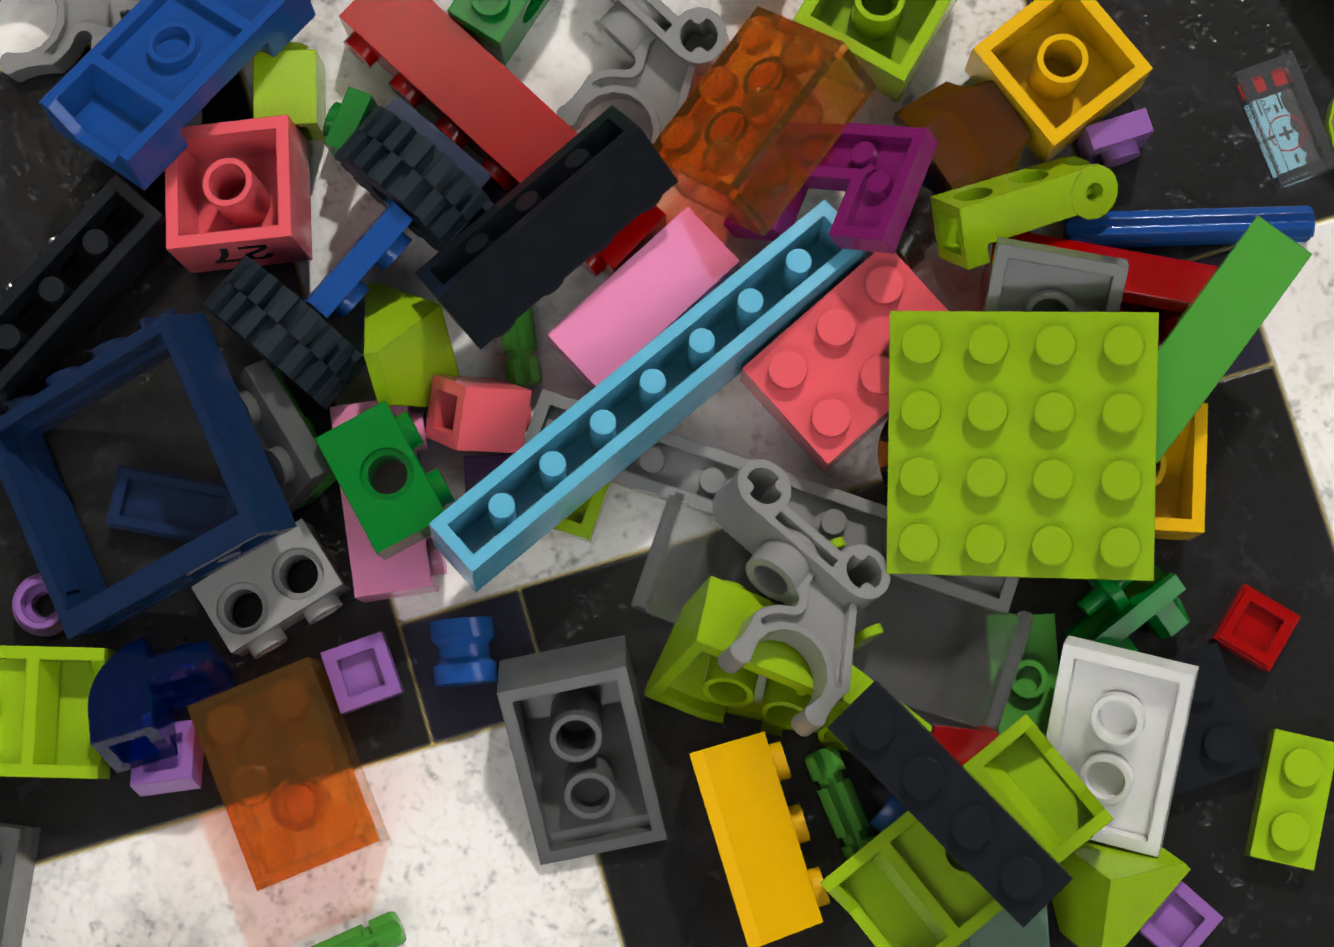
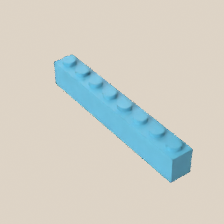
M825 199L429 523L434 546L475 592L479 591L740 374L742 368L864 262L866 251L839 248L828 236L837 211Z

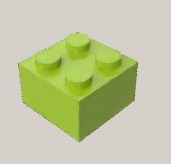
M804 0L793 19L790 43L892 100L899 102L957 0Z

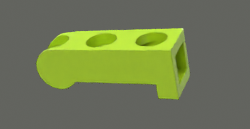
M1065 156L930 196L938 256L969 270L990 263L988 244L996 242L997 237L1009 238L1074 216H1080L1088 220L1098 219L1107 214L1115 203L1118 194L1116 176L1109 168L1100 164H1091L1089 161L1077 156Z

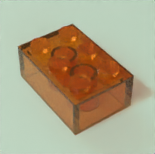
M757 6L652 145L678 180L673 187L682 196L764 237L877 86L843 41Z
M307 657L187 706L257 891L272 888L390 839L320 660Z

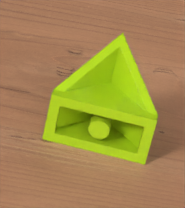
M381 283L367 284L366 286L370 289L365 295L364 358L378 404L386 401L389 406L429 407L433 374L460 376L441 305Z
M1088 840L1060 863L1074 878L1052 899L1059 931L1077 947H1125L1191 869L1163 847L1159 856L1154 857Z

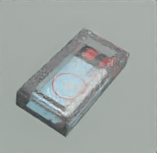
M1293 52L1233 74L1230 78L1276 192L1334 171V149Z

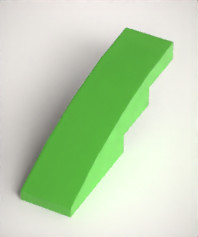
M1259 215L1255 217L1158 347L1156 464L1239 356L1312 255L1310 251Z

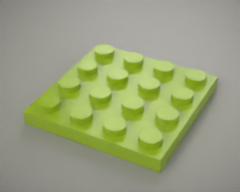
M890 311L886 574L1154 581L1159 312Z

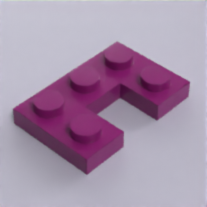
M768 117L723 225L737 238L774 241L794 225L809 188L845 191L828 236L842 249L894 254L939 142L928 128Z

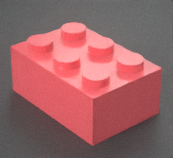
M874 252L741 370L740 381L823 474L889 417L890 311H948L896 253Z

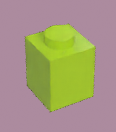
M289 42L275 58L264 51H258L253 56V119L288 115L307 140H326V137L323 136V126L326 118V69L317 50L309 49L303 43Z

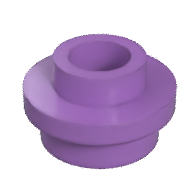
M38 573L28 577L18 586L12 600V611L16 622L24 631L35 636L51 637L62 633L64 629L56 610L48 617H42L37 610L39 599L43 595L49 594L41 574Z

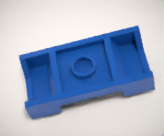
M141 0L39 103L57 132L145 191L188 147L181 130L260 49L275 58L316 14L310 0Z

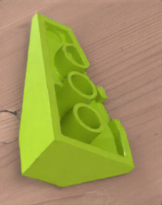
M710 576L684 604L648 680L644 696L700 719L723 724L725 713L763 721L761 732L765 731V733L782 737L783 729L793 730L791 726L792 718L808 706L813 694V675L808 662L798 650L784 642L773 640L757 643L751 661L736 673L730 674L723 671L718 664L717 658L719 654L732 644L742 623L755 611L775 604L769 599L747 591L739 583ZM853 664L849 692L831 709L825 724L814 732L818 733V739L824 746H834L837 749L849 752L851 751L827 727L874 682ZM904 705L931 732L932 726Z

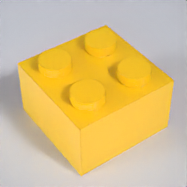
M1034 0L972 49L964 71L975 84L990 80L996 83L1031 135L1026 145L1041 163H1045L1079 138L1086 126L1098 123L1139 91L1153 70V67L1096 0Z

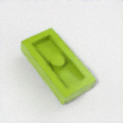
M1269 729L1244 853L1245 856L1314 871L1334 771V742L1284 730Z

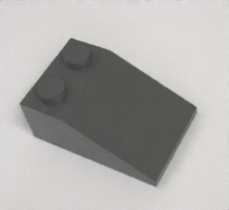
M625 635L500 660L497 696L540 864L544 865L667 840L639 692Z

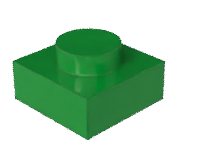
M350 86L342 103L335 102L331 106L323 126V136L326 137L324 144L336 161L338 160L335 157V153L376 106L378 107L371 94Z

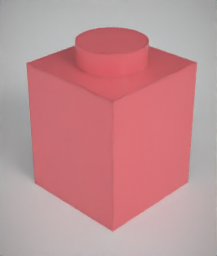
M433 374L425 428L426 438L458 451L515 453L524 446L525 433L531 423L530 399L532 390L499 378Z

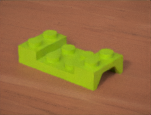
M0 645L1 777L110 779L116 650L86 647Z
M1027 714L963 765L1059 863L1064 861L1114 820ZM909 811L905 812L820 882L826 891L852 916L875 947H958L1004 909Z

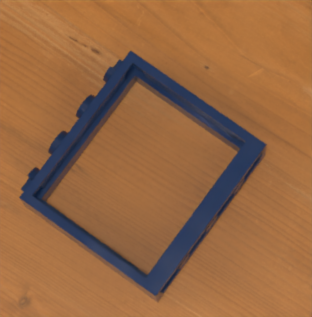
M169 308L156 317H143L137 323L140 328L139 331L127 338H115L98 345L91 351L92 360L82 366H72L53 373L45 379L47 388L37 394L20 396L7 402L8 409L5 410V414L0 416V479L67 639L110 631L297 527L205 313L176 314L174 308ZM171 356L238 515L107 588L43 434Z

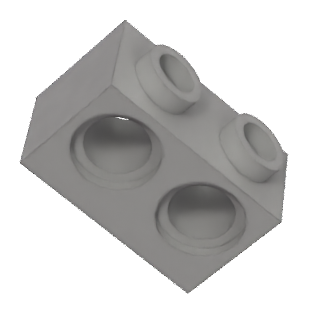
M303 518L295 522L296 528L223 567L191 587L231 653L244 656L251 652L254 659L262 657L287 641L288 638L284 630L306 618L309 624H314L326 618L343 605L339 596L351 588L314 527ZM301 560H313L318 569L316 584L305 593H294L288 584L290 569ZM256 593L262 601V615L254 625L241 628L234 618L235 604L242 596Z

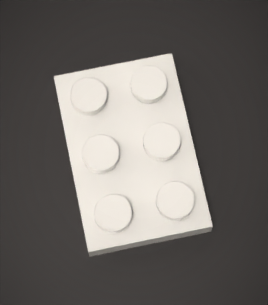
M1068 636L1065 640L1046 738L1114 818L1112 822L1089 840L1154 857L1159 856L1163 845L1199 666L1074 636Z

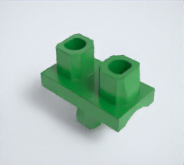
M1154 565V581L1087 579L1092 590L1077 601V605L1085 616L1062 635L1065 639L1068 636H1074L1139 652L1128 636L1144 623L1153 636L1161 640L1174 636L1189 623L1190 620L1178 597L1186 588L1176 574L1171 572L1167 575L1156 565Z

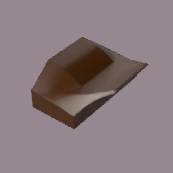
M993 80L963 86L946 81L897 111L893 117V121L897 126L928 128L939 142L927 171L942 193L1016 171L1022 151L1031 137L1029 131Z

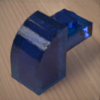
M144 637L129 643L107 660L96 675L88 697L91 746L116 773L178 755L174 710L233 693L231 669L208 640L197 644H182L176 646L170 652L161 655L157 654Z

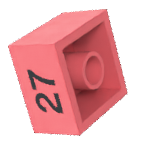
M288 115L185 126L181 133L188 147L165 169L166 250L190 273L234 269L244 256H248L260 266L313 260L309 142Z

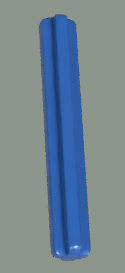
M1308 205L1108 211L1107 214L1098 219L1088 220L1080 216L1065 219L1063 223V238L1113 248L1236 244L1255 217L1259 215L1295 242H1306L1314 236L1315 215L1312 207Z

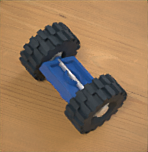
M376 106L335 153V157L341 163V166L354 176L353 179L386 209L382 211L304 301L301 300L248 256H244L203 303V306L224 323L225 326L240 337L263 359H267L269 364L277 368L283 376L325 410L328 409L366 365L364 356L324 319L328 318L332 312L341 319L355 307L370 289L361 281L373 265L377 266L381 271L385 268L387 269L412 241L403 232L407 226L436 251H441L495 205L489 200L488 195L474 184L475 181L466 172L461 171L447 154L439 151L432 141L424 135L421 136L405 120L401 121L395 113L386 110L382 106Z

